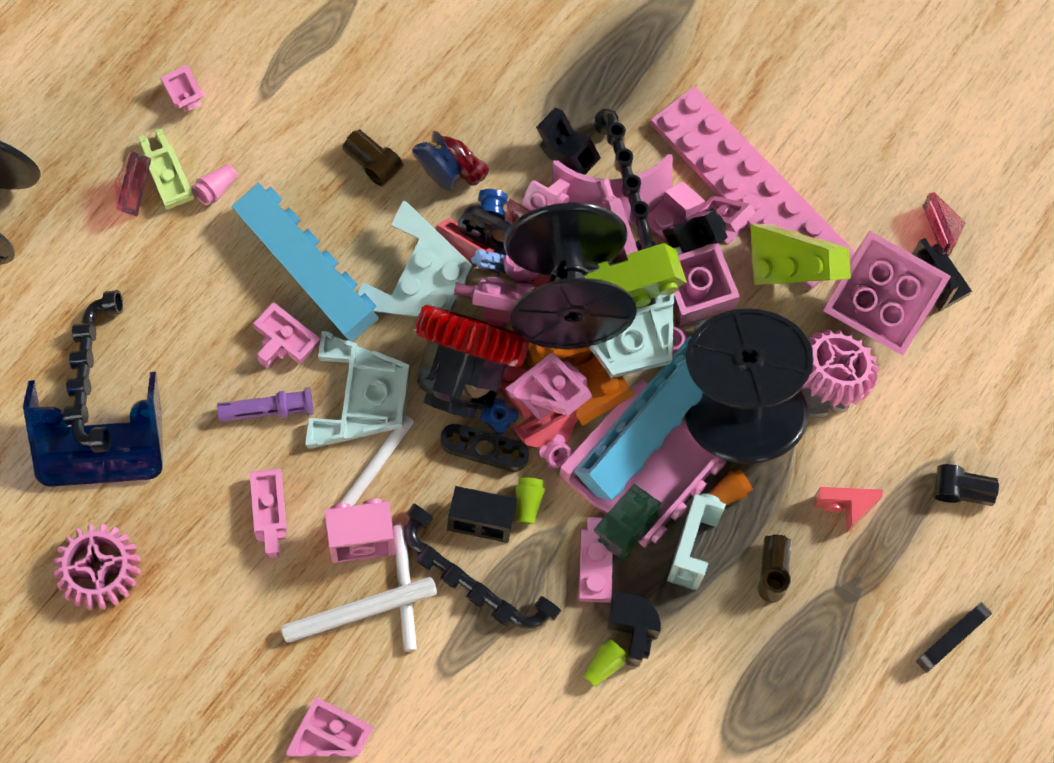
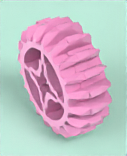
M829 329L823 332V334L817 331L816 334L808 338L813 351V368L808 381L802 389H811V397L818 395L821 397L822 403L827 400L831 401L833 407L839 403L845 408L851 405V403L857 405L862 399L869 396L877 383L879 367L876 366L877 357L870 355L871 348L862 346V339L856 341L852 339V333L845 336L840 329L834 334Z
M102 523L99 531L96 532L93 524H89L87 528L88 533L83 534L82 530L77 528L75 530L78 536L76 539L73 540L70 536H66L65 541L69 545L67 548L58 546L57 551L63 557L53 559L54 565L59 567L53 571V576L55 579H60L56 586L59 590H65L63 594L65 599L70 600L74 598L75 606L80 607L86 601V608L92 611L95 603L98 602L101 610H105L107 600H111L112 604L116 606L119 604L116 596L121 594L124 598L129 597L126 586L131 588L137 586L136 581L131 577L141 575V570L135 566L141 563V558L139 555H133L138 550L134 543L129 544L130 537L127 534L120 536V531L117 527H114L108 533L107 525ZM99 545L111 546L118 550L122 556L114 558L113 555H103ZM88 548L86 557L75 562L78 555ZM96 556L103 566H99L101 570L97 571L98 577L91 568L96 563ZM119 569H121L118 577L110 585L106 586L108 577L113 573L119 572ZM80 576L81 579H92L95 590L78 586L74 583L73 577Z

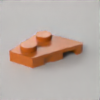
M596 357L579 366V372L587 378L586 387L592 395L589 400L577 408L576 416L582 426L634 396L623 376L611 379Z

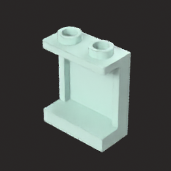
M705 493L701 495L695 494L667 578L668 582L698 590L708 563L691 558L690 554L700 522L716 527L723 514L726 504L719 502L720 499L718 497Z

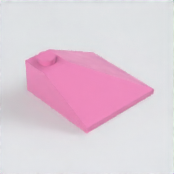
M869 231L850 259L851 279L836 280L821 306L822 310L903 356L951 276Z

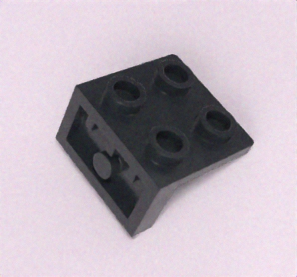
M926 238L919 240L912 254L951 276L934 304L941 312L969 296L972 290L939 243L931 247Z

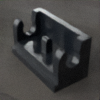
M455 486L448 515L447 531L509 543L517 498Z

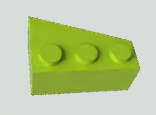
M750 224L754 285L851 279L849 248L822 239L811 238L796 231H789L774 224Z
M666 243L627 254L628 260L609 266L608 261L599 263L600 270L590 272L585 276V278L604 280L622 287L633 297L636 308L649 304L651 302L650 299L659 295L673 294L678 290L679 286L687 283L676 249Z

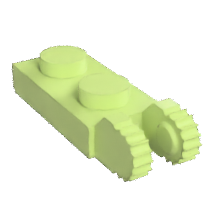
M162 128L155 130L157 141L161 144L162 148L151 151L149 141L144 135L139 136L138 140L144 152L143 156L162 202L166 210L194 200V196L172 145H169Z

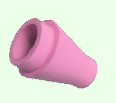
M225 164L223 167L196 179V184L192 187V190L197 199L204 205L216 203L230 184L237 179V173L232 166Z

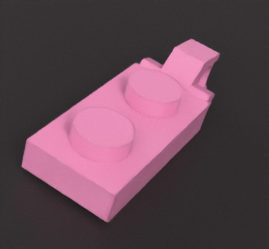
M282 470L250 472L254 533L257 537V542H265L267 559L279 558L278 540H285V532H287Z

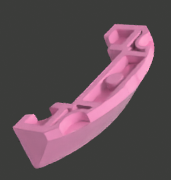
M667 154L654 167L637 174L641 179L640 198L641 201L648 204L649 214L663 201L664 192L672 188V154ZM559 160L553 161L551 171L552 185L560 178L570 183L566 193L569 196L568 203L595 205L601 202L602 198L596 182L603 179L580 174L566 167ZM622 178L608 179L613 195L616 198L620 197L628 223L631 224L632 222L629 218L631 207L628 198L622 194Z

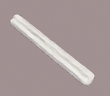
M428 577L284 624L281 627L283 638L287 643L434 596L437 594L435 582L432 577Z

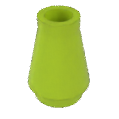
M519 477L518 484L514 485L515 498H517L516 522L535 524L545 492L543 480Z
M609 639L605 644L601 643L587 670L582 675L597 688L601 682L626 665L624 661L629 655L614 641Z

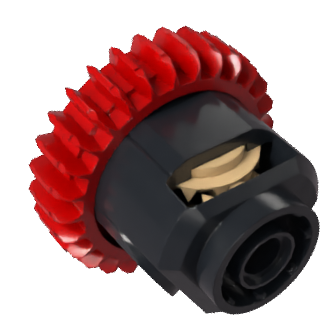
M422 306L414 331L417 336L428 340L417 379L419 387L426 392L423 403L451 414L474 419L477 409L487 410L493 407L506 365L513 367L522 366L530 343L525 341L524 337H519L514 331L494 326L485 321L439 307Z

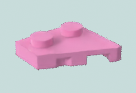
M553 352L505 388L511 398L566 416L592 397L589 389Z
M315 697L286 754L289 756L359 757L374 726Z

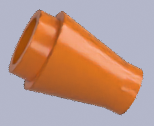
M739 469L734 473L730 471L707 494L718 497L720 499L719 502L728 505L747 498L748 493L753 488L744 473Z

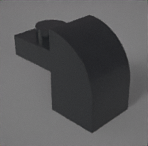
M555 107L536 126L543 140L539 146L550 160H559L560 163L571 170L586 175L601 159L591 138L575 132L563 110Z
M713 207L693 214L662 230L669 246L672 248L680 247L682 254L702 248L705 245L719 243L728 238L725 232V222Z
M615 591L607 629L632 634L627 665L640 667L642 659H648L652 640L646 639V637L657 639L661 632L660 617L655 607L645 598Z

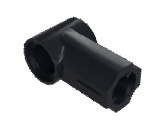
M952 464L937 466L934 498L936 500L947 503H957L962 500L993 506L996 503L999 492L998 478L967 473L964 468Z

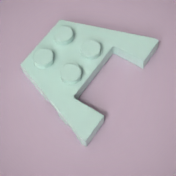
M403 201L391 225L393 228L419 239L392 295L364 282L358 294L361 296L366 293L377 306L373 311L382 314H397L418 318L419 312L424 305L452 311L459 297L454 295L456 282L460 284L466 283L473 265L410 204Z
M674 293L652 298L654 304L637 308L633 323L623 333L606 342L589 346L611 379L671 364L673 353Z
M322 331L318 358L320 361L349 363L341 420L309 418L306 447L313 449L402 428L409 387L410 365L379 352L364 349L358 346L357 343L347 339L345 341L337 338L327 331Z

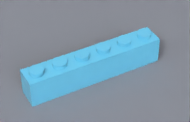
M258 182L231 207L343 335L353 342L379 319L373 311L377 306L366 293L359 296L354 290L358 284L346 271L341 275L336 270L335 266L339 263L328 250H325L323 253L320 252L316 247L320 241L308 228L303 232L297 224L301 221L290 208H287L285 211L279 205L282 198L270 186L266 190Z
M691 336L672 356L671 364L663 366L574 470V473L596 497L613 500V498L619 496L624 491L625 484L630 478L642 470L647 458L663 445L664 438L670 431L681 424L683 416L702 399L703 392L693 382L686 364V350Z

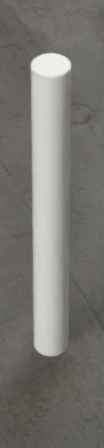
M405 415L403 427L392 431L340 503H348L350 506H354L414 424L410 417Z
M405 525L393 526L398 587L411 583L407 542L404 536ZM413 603L400 606L404 652L417 650Z

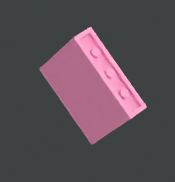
M640 379L631 389L634 396L616 406L561 466L559 477L646 548L651 541L656 544L667 531L664 527L671 518L676 521L687 508L684 503L691 495L693 497L695 494L699 495L707 485L704 480L710 473L716 476L727 461L703 449L692 437L686 422L682 421L678 427L672 429L664 438L663 445L647 458L642 470L630 478L625 484L624 491L619 496L613 498V500L596 497L574 473V470L648 385L643 379Z

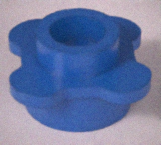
M496 398L493 407L481 413V420L484 423H488L489 427L497 434L505 433L511 422H515L518 419V412L505 405V400L502 398ZM497 414H502V418H497Z

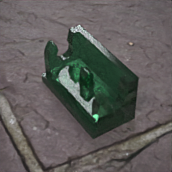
M634 483L594 528V532L600 537L598 542L604 544L606 549L623 561L661 518L662 503Z

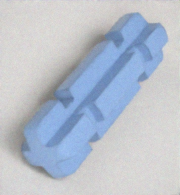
M476 250L475 256L471 257L472 263L477 264L478 268L506 273L503 263L505 255L485 250Z

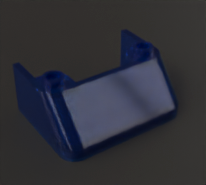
M150 372L147 400H140L131 407L130 422L84 426V432L89 435L92 428L107 427L111 437V448L109 452L93 453L91 447H83L76 443L72 437L71 427H68L64 421L63 411L52 406L39 407L35 380H28L23 411L34 474L39 483L55 487L150 480L160 475L163 469L162 411L156 372Z

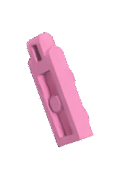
M588 517L587 529H581L579 601L611 602L613 530H607V518Z

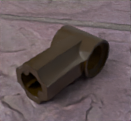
M360 129L350 133L342 145V150L364 168L367 176L380 187H383L404 166L401 158L388 147L382 148Z
M774 534L764 537L761 576L757 588L760 597L767 602L780 601L790 586L789 570L792 539L784 535ZM767 580H777L780 583L781 588H771L768 585Z

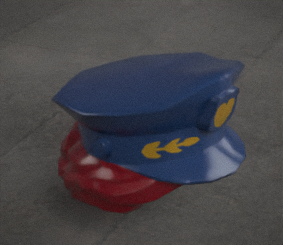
M433 131L431 142L416 144L412 149L414 157L422 165L425 172L441 188L451 192L454 190L455 181L459 178L465 179L470 186H475L482 182L489 173L487 163L479 160L462 141L442 136L437 131Z

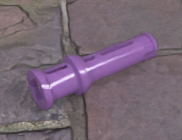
M306 387L304 391L285 393L283 390L276 393V396L217 403L220 423L270 415H279L283 419L287 418L290 414L305 412L308 415H314L310 387Z

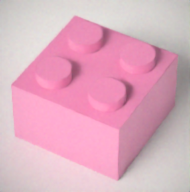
M719 243L678 255L687 281L686 284L679 286L678 290L674 293L673 313L679 327L736 309L740 296Z
M369 499L364 501L363 505L357 506L339 503L332 505L331 509L324 510L332 564L395 555L389 501L382 502L381 499Z

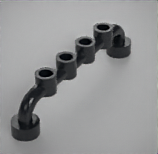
M602 109L595 116L594 127L598 133L607 135L606 140L608 144L613 146L615 153L614 167L622 176V194L629 200L631 207L629 218L637 227L639 240L635 244L637 250L640 251L656 245L651 240L647 221L649 206L646 202L641 201L639 194L641 179L633 174L632 163L634 156L632 151L627 149L624 144L626 128L623 124L619 123L616 112L611 109Z
M119 290L105 291L101 299L95 300L85 309L82 324H74L72 326L73 340L75 343L80 344L79 351H71L69 354L70 367L73 370H77L76 378L68 379L66 382L67 394L69 397H74V404L64 408L63 417L66 425H71L72 437L76 443L83 447H91L93 453L109 452L111 448V437L107 427L92 428L89 435L84 432V424L88 422L89 418L86 407L87 396L91 394L89 372L90 368L94 365L92 342L96 340L97 335L94 321L96 315L103 310L108 316L122 314L123 299Z
M414 503L406 512L410 519L406 524L404 536L409 547L418 554L414 560L429 571L433 565L441 570L443 574L440 579L453 589H456L458 584L469 591L465 597L476 606L481 608L484 603L494 609L491 616L499 623L507 626L511 621L523 629H534L541 626L547 619L554 622L558 617L561 609L543 596H540L533 606L537 610L536 614L533 616L521 614L507 601L499 598L485 585L473 579L459 566L444 558L438 551L418 538L417 530L419 526L426 529L433 520V517Z

